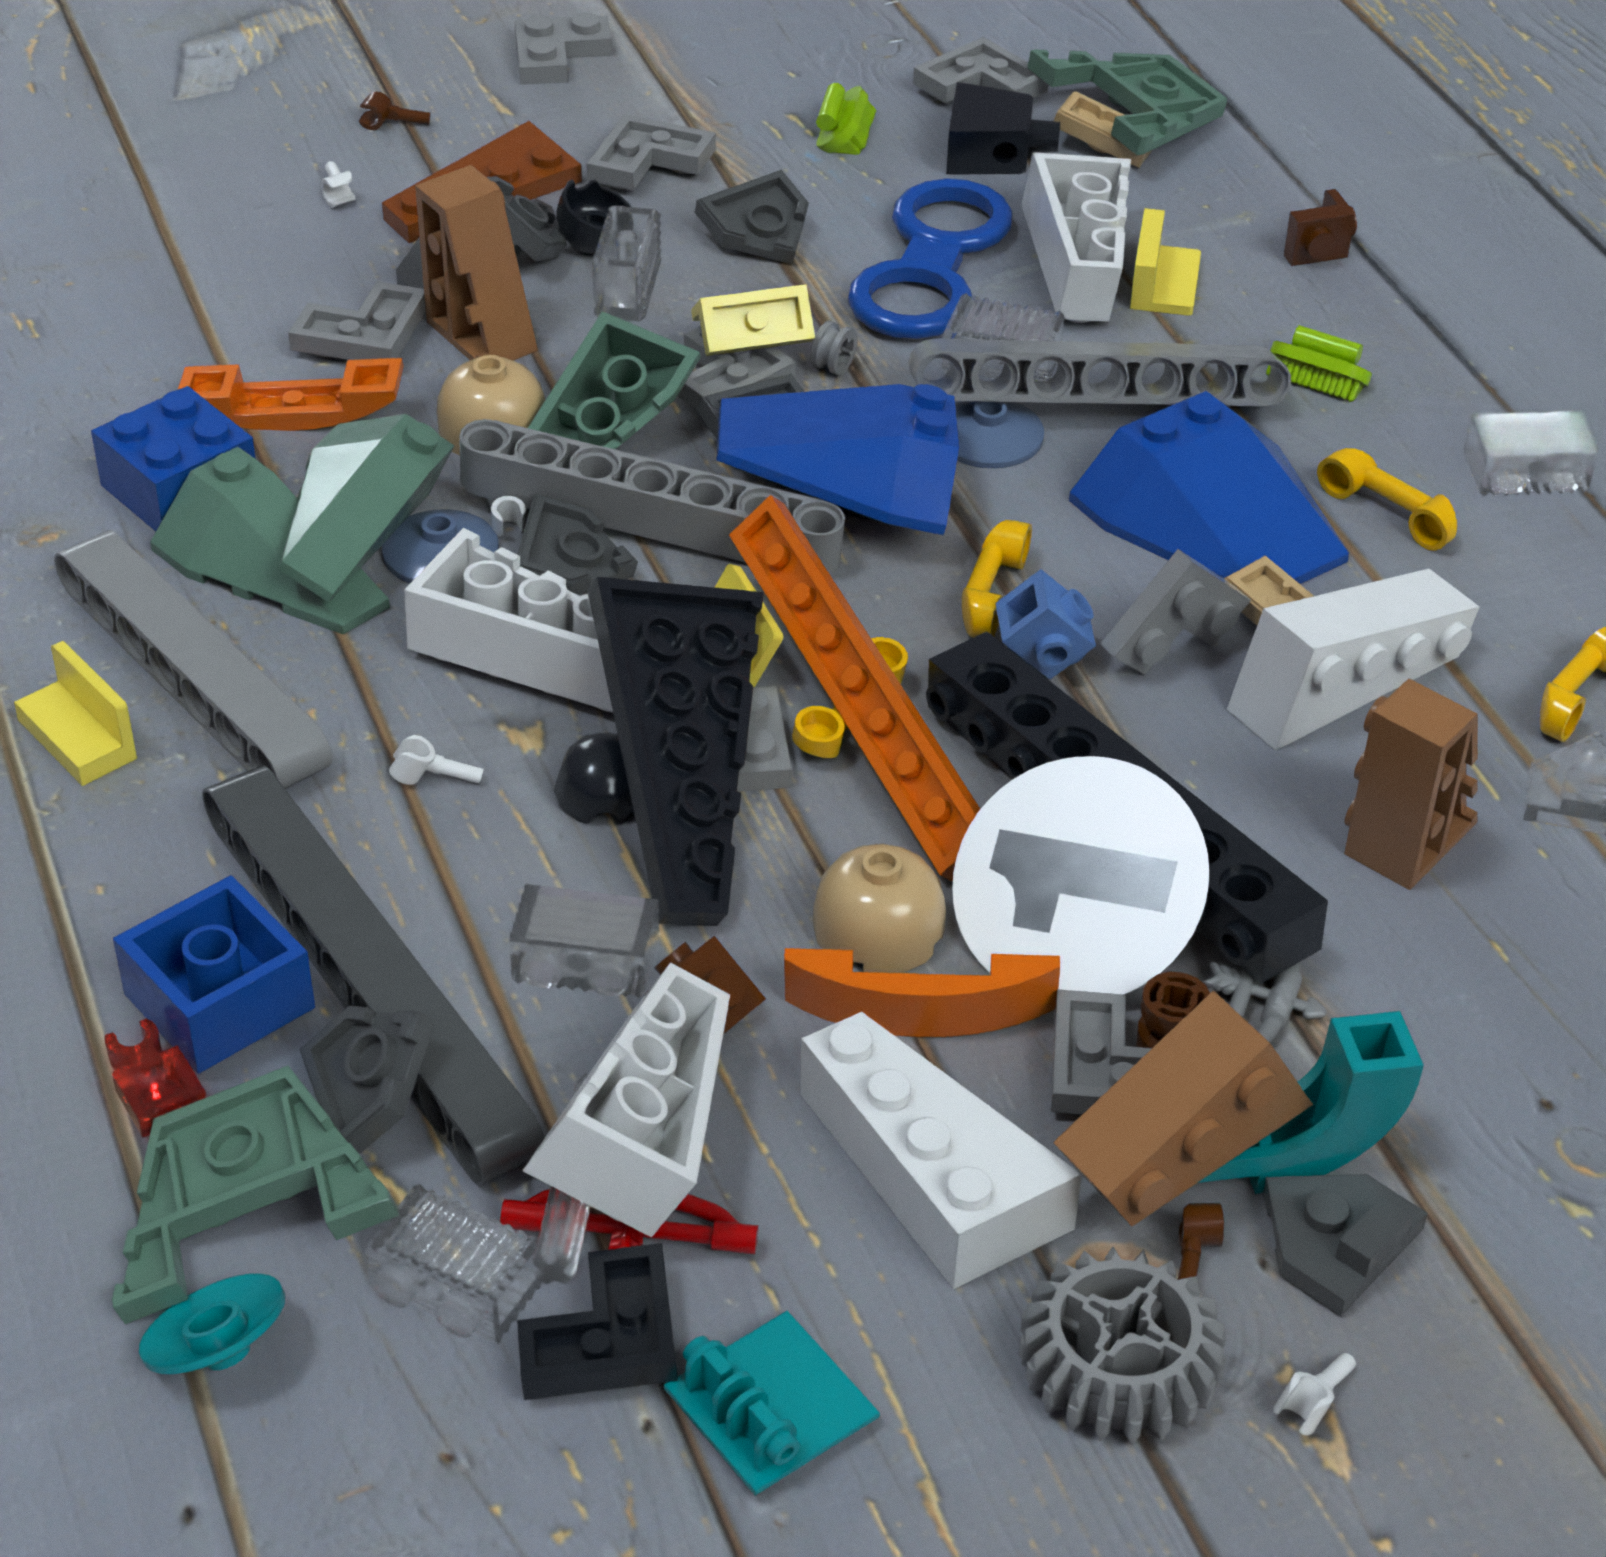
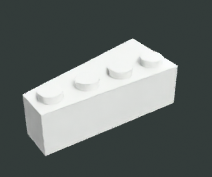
M1037 152L1032 154L1021 207L1058 319H1066L1074 323H1087L1089 321L1109 322L1123 269L1124 226L1127 218L1126 199L1129 192L1128 175L1131 159Z
M462 528L404 590L407 649L435 657L441 661H448L484 672L496 678H503L536 688L548 694L558 695L591 705L603 711L613 712L588 594L578 596L567 590L565 578L550 571H546L539 576L520 566L519 555L503 547L492 552L480 546L479 535Z
M1425 569L1263 608L1226 710L1276 751L1399 688L1408 678L1414 680L1459 657L1471 640L1472 632L1470 629L1480 606L1431 569Z
M670 962L628 1016L522 1171L607 1214L612 1219L652 1237L697 1183L730 994Z
M859 1012L801 1038L800 1095L953 1289L1075 1230L1082 1174L866 1014Z

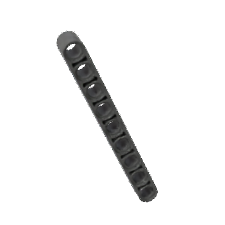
M261 765L204 788L202 799L215 832L288 932L308 951L309 960L346 1009L348 1006L369 1007L375 1011L392 1013L399 1010L420 1011L436 1020L411 1094V1099L475 1184L481 1186L528 1163L544 1140L541 1126L530 1106L267 766Z

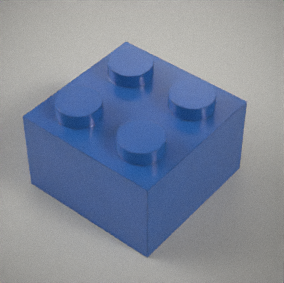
M189 386L171 391L158 400L132 412L121 414L114 420L91 430L101 486L155 532L191 470L237 446L256 459L253 437Z
M232 875L113 937L124 995L197 1074L316 1008L308 951Z

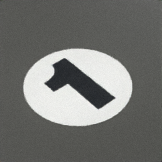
M1072 757L1052 761L1028 770L1003 786L985 803L969 825L962 839L953 872L952 891L956 919L970 951L989 973L991 954L1060 956L1059 989L1125 995L1145 985L1148 980L1164 971L1182 952L1194 934L1201 919L1208 893V852L1199 824L1188 805L1173 788L1151 772L1125 761L1105 757Z

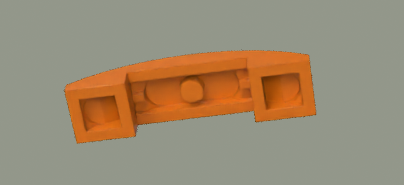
M402 358L347 360L343 378L243 382L239 364L186 366L178 390L189 386L240 428L281 431L311 430L335 426L362 418L395 401L404 366Z
M785 948V1001L805 1012L833 1023L863 1012L894 1036L952 1037L973 1035L1015 1026L1054 1010L1057 989H1059L1060 956L991 954L990 976L853 972V950Z

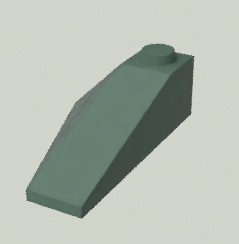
M602 311L528 428L616 450L676 399L699 362L700 352Z
M408 414L337 424L312 449L305 468L307 471L304 482L299 490L297 508L289 527L278 570L329 603L430 494L455 445L439 436L429 425L418 422Z
M238 446L190 471L150 541L152 551L186 578L203 584L209 578L232 585L233 595L250 600L257 594L282 604L283 613L340 634L349 632L390 608L389 598L361 568L329 603L278 570L289 527L297 508V497L273 471Z

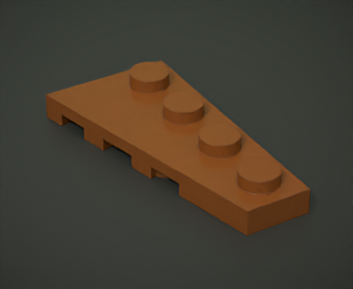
M527 121L383 201V220L408 243L417 241L419 238L415 185L472 165L486 177L497 176L513 185L514 190L511 195H521L530 200L563 189L570 180H573L575 184L582 182V166L533 123Z

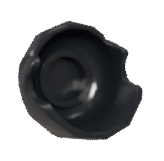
M573 180L568 181L560 196L556 210L559 232L574 249L584 253L603 254L622 248L630 239L635 224L631 205L618 192L601 187L597 180H591L588 184L579 188H575L576 184Z
M595 733L585 735L571 745L565 753L554 792L560 808L579 822L590 823L599 813L614 814L619 822H623L629 817L630 813H634L617 734Z

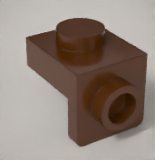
M1330 189L1324 192L1322 207L1291 211L1283 254L1289 264L1297 266L1348 258L1351 236H1354L1357 230V217L1353 207L1346 203L1336 189Z
M715 936L696 951H693L686 942L654 967L659 975H661L671 962L730 994L723 1034L766 1000L764 995Z

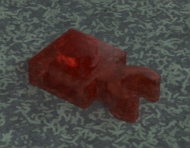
M147 1018L139 1021L143 1041L135 1046L120 1044L113 1032L105 1035L109 1063L115 1070L111 1072L115 1091L142 1138L150 1135L154 1118L207 1097L206 1091L179 1046L177 1045L162 1051L158 1028L155 1023Z

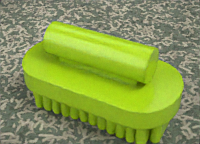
M839 83L828 85L816 120L818 128L821 129L816 145L821 150L827 153L858 155L866 147L869 129L872 125L876 109L868 101L869 95L861 86H855L845 92L844 87Z
M1298 325L1294 332L1292 345L1273 341L1270 351L1287 366L1293 384L1297 383L1299 386L1303 385L1312 390L1316 389L1324 394L1335 395V397H1341L1343 400L1348 399L1349 402H1353L1364 386L1368 387L1372 377L1371 372L1357 366L1363 351L1362 344ZM1268 365L1266 374L1269 376L1271 371L1270 365Z

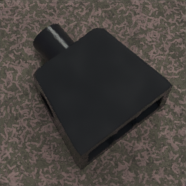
M957 82L948 134L946 174H1022L1026 172L1029 149L1058 152L1061 122L1032 119L1034 97L1030 94Z

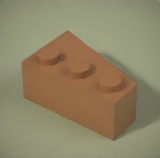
M472 165L415 185L427 323L469 360L484 355H496L514 361L538 351L505 210V199L500 187Z
M1408 678L1388 698L1385 696L1379 697L1373 703L1365 718L1364 731L1369 734L1365 751L1359 758L1354 770V778L1359 780L1356 797L1349 806L1344 822L1349 827L1344 854L1411 890L1478 822V812L1467 807L1466 795L1473 798L1478 791V780L1466 775V763L1472 766L1478 759V714Z
M1213 990L1053 1143L1131 1226H1134L1313 1104L1271 1043Z

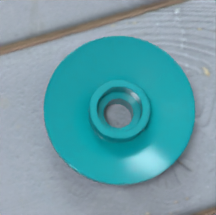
M261 1273L237 1275L207 1285L189 1294L188 1300L168 1308L149 1326L139 1344L140 1358L147 1369L159 1374H180L206 1367L213 1371L229 1368L244 1359L250 1351V1344L257 1340L276 1321L285 1305V1292L275 1277Z

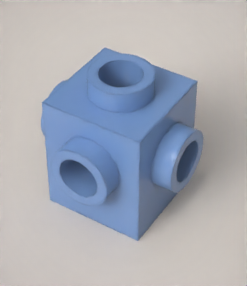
M1042 569L996 602L1002 643L1048 679H1052L1068 666L1076 664L1090 650L1096 647L1091 624L1094 614L1086 598L1075 589L1066 590Z

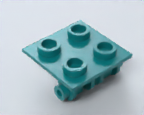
M788 1310L727 1347L719 1340L710 1341L706 1336L696 1337L688 1343L683 1351V1358L687 1361L685 1372L677 1376L678 1381L664 1384V1390L755 1496L880 1417V1412Z

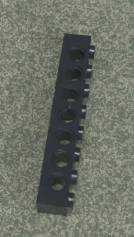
M986 631L929 659L928 688L926 691L928 707L938 719L946 721L969 740L974 749L984 753L1004 769L1012 780L1028 770L1045 763L1072 757L1096 756L1117 759L1139 766L1162 779L1181 796L1199 824L1208 852L1209 887L1204 910L1196 930L1216 945L1229 961L1239 964L1262 984L1322 949L1328 905L1326 898Z

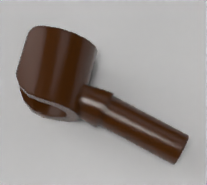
M382 92L369 94L360 105L361 108L370 109L364 112L359 119L360 125L368 130L379 129L386 119L430 124L431 113L394 106L390 98Z
M1189 1203L1184 1207L1182 1222L1178 1230L1179 1245L1182 1247V1258L1177 1280L1197 1276L1201 1258V1247L1222 1246L1224 1239V1216L1220 1203Z

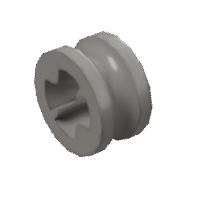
M826 321L819 328L812 342L810 351L811 364L819 369L828 366L831 373L838 376L842 375L849 368L856 353L857 332L849 327L840 330L837 323Z

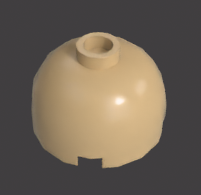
M496 355L480 356L461 364L447 376L438 395L436 413L439 435L455 445L452 452L460 455V432L466 424L475 420H496L528 428L545 402L541 383L524 365Z
M888 844L859 846L843 853L822 875L813 906V927L817 944L822 949L853 950V962L862 963L863 972L904 973L925 964L933 956L934 945L940 938H943L945 931L946 906L940 880L921 856L903 847Z

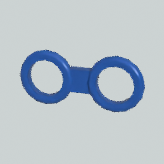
M945 178L931 180L908 188L895 201L892 220L900 235L910 243L901 259L882 261L864 269L851 282L848 304L855 318L873 331L897 338H927L939 336L957 328L970 314L973 298L965 279L957 273L963 261V254L979 252L994 246L1011 230L1013 212L1005 198L989 186L962 179ZM957 201L979 207L989 215L990 219L986 224L972 230L944 231L927 226L917 219L915 213L920 208L931 203ZM907 281L920 282L936 287L945 293L950 301L943 308L932 313L905 315L883 309L873 302L871 295L877 289L888 284Z

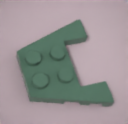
M1034 49L1030 52L1027 68L1049 86L1057 87L1093 82L1108 94L1109 101L1129 110L1132 114L1115 117L1111 135L1136 155H1143L1222 117L1228 98L1171 55L1114 52L1112 61H1098L1086 51H1070L1068 59H1048L1049 52L1044 49Z
M287 1065L154 1118L137 1188V1195L141 1199L142 1205L137 1227L127 1231L123 1254L128 1260L124 1283L115 1284L112 1296L113 1308L124 1324H128L188 1300L179 1244L180 1240L206 1229L224 1225L234 1218L274 1202L290 1199L298 1193L317 1185L325 1222L336 1241L399 1216L398 1207L386 1187L380 1180H377L350 1142L346 1141L334 1126L327 1113Z

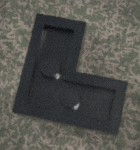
M662 1243L588 1252L593 1311L517 1320L521 1384L524 1400L678 1381Z

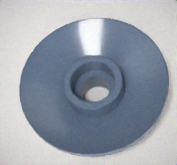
M955 402L959 440L958 462L980 468H1005L1029 460L1040 450L1044 439V427L1039 417L1026 406L1017 402Z
M451 509L429 510L409 516L382 545V555L388 570L397 578L410 584L462 528L479 535L480 546L492 552L499 549L498 537L489 523L471 513Z

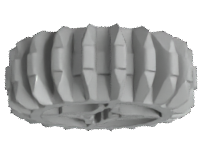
M1113 1246L1105 1256V1261L1098 1262L1087 1252L1083 1251L1079 1260L1076 1261L1075 1268L1058 1262L1055 1271L1051 1273L1050 1281H1038L1037 1287L1032 1292L1031 1303H1027V1309L1022 1313L1020 1331L1023 1335L1020 1336L1019 1357L1022 1358L1021 1365L1027 1367L1026 1379L1029 1383V1390L1043 1391L1042 1402L1045 1405L1046 1413L1067 1409L1066 1420L1068 1421L1070 1431L1085 1422L1095 1425V1432L1100 1442L1110 1433V1429L1123 1430L1132 1446L1137 1438L1140 1437L1141 1429L1144 1428L1150 1430L1160 1440H1163L1167 1432L1170 1431L1172 1422L1188 1428L1191 1420L1196 1417L1197 1408L1207 1409L1209 1402L1214 1398L1218 1379L1222 1378L1226 1357L1223 1355L1226 1333L1224 1331V1323L1216 1320L1218 1311L1215 1308V1298L1199 1297L1201 1289L1198 1285L1197 1276L1177 1280V1271L1175 1270L1173 1259L1159 1268L1149 1265L1144 1249L1134 1261L1122 1260ZM1069 1344L1076 1347V1350L1074 1351Z

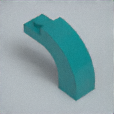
M1401 1011L1331 1018L1324 1047L1318 1061L1304 1077L1297 1081L1313 1105L1198 1183L1249 1177L1255 1194L1263 1193L1266 1177L1325 1175L1344 1166L1374 1146L1395 1126L1406 1112L1414 1098L1424 1067Z

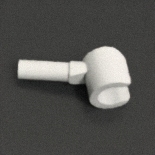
M327 162L325 170L329 177L321 180V190L329 207L334 208L356 201V197L349 187V183L352 181L351 172L345 171L341 173L335 162Z
M502 496L496 500L486 498L491 506V527L497 534V537L503 536V522H513L518 525L521 532L524 531L526 526V508L522 500L513 496Z
M413 735L404 739L393 754L395 761L390 766L389 773L397 781L408 785L417 783L426 770L435 774L441 773L480 784L484 769L437 755L433 745L422 736Z
M1342 1353L1324 1371L1315 1376L1306 1372H1296L1273 1408L1274 1413L1278 1415L1283 1409L1294 1411L1305 1420L1299 1432L1303 1435L1313 1434L1334 1400L1333 1388L1355 1368V1359L1348 1353Z

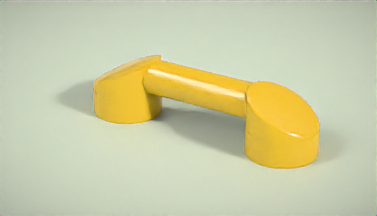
M1344 448L1333 452L1319 463L1317 477L1322 488L1330 496L1337 499H1345L1365 486L1412 512L1408 521L1409 530L1414 540L1423 548L1433 551L1439 550L1456 536L1457 519L1454 508L1448 498L1442 494L1431 497L1377 467L1374 459L1366 452L1354 448Z
M1004 520L998 523L984 540L981 553L962 592V617L965 630L970 637L974 638L986 631L993 637L996 636L999 626L996 602L1003 598V596L990 593L989 591L1000 565L1023 569L1029 553L1032 524L1015 520Z
M1606 626L1594 632L1584 642L1581 650L1553 681H1549L1546 684L1539 719L1542 733L1565 742L1575 730L1586 703V699L1575 694V692L1596 668L1606 673Z
M871 638L901 684L908 661L906 649L899 642L890 638ZM810 706L802 709L796 715L792 741L798 748L808 754L821 758H834L840 753L843 734L848 727L835 706L833 709L824 706Z

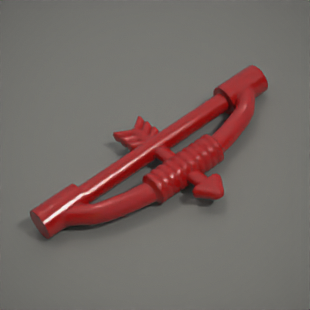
M556 1188L544 1190L525 1201L504 1199L501 1208L500 1227L503 1229L545 1233L547 1228L611 1234L608 1249L643 1245V1238L711 1244V1250L753 1255H756L758 1225L739 1223L726 1209L691 1194H687L675 1210L713 1222V1226L665 1221L652 1237L622 1222L616 1221L608 1215L549 1209L552 1206L582 1203V1201Z

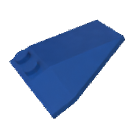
M893 384L721 399L716 461L887 524L944 535L959 452L955 397L953 395L946 394L942 389L928 384H919L915 387Z
M1207 391L1119 427L1069 494V501L1104 531L1166 560H1169L1176 550L1179 549L1223 579L1263 556H1267L1299 584L1348 562V550L1281 448Z

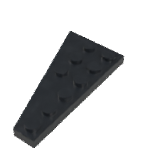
M597 577L587 592L657 923L717 926L728 914L735 856V847L731 844L734 818L740 811L741 792L737 791L739 771L745 765L753 685L749 682L751 661L757 654L759 635L755 634L757 614L762 609L764 592Z

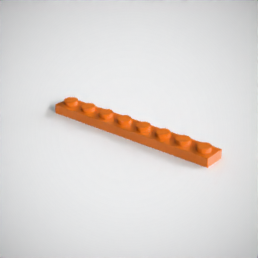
M770 495L729 536L940 876L953 882L956 857L962 839L969 825L979 812L980 807L786 505Z

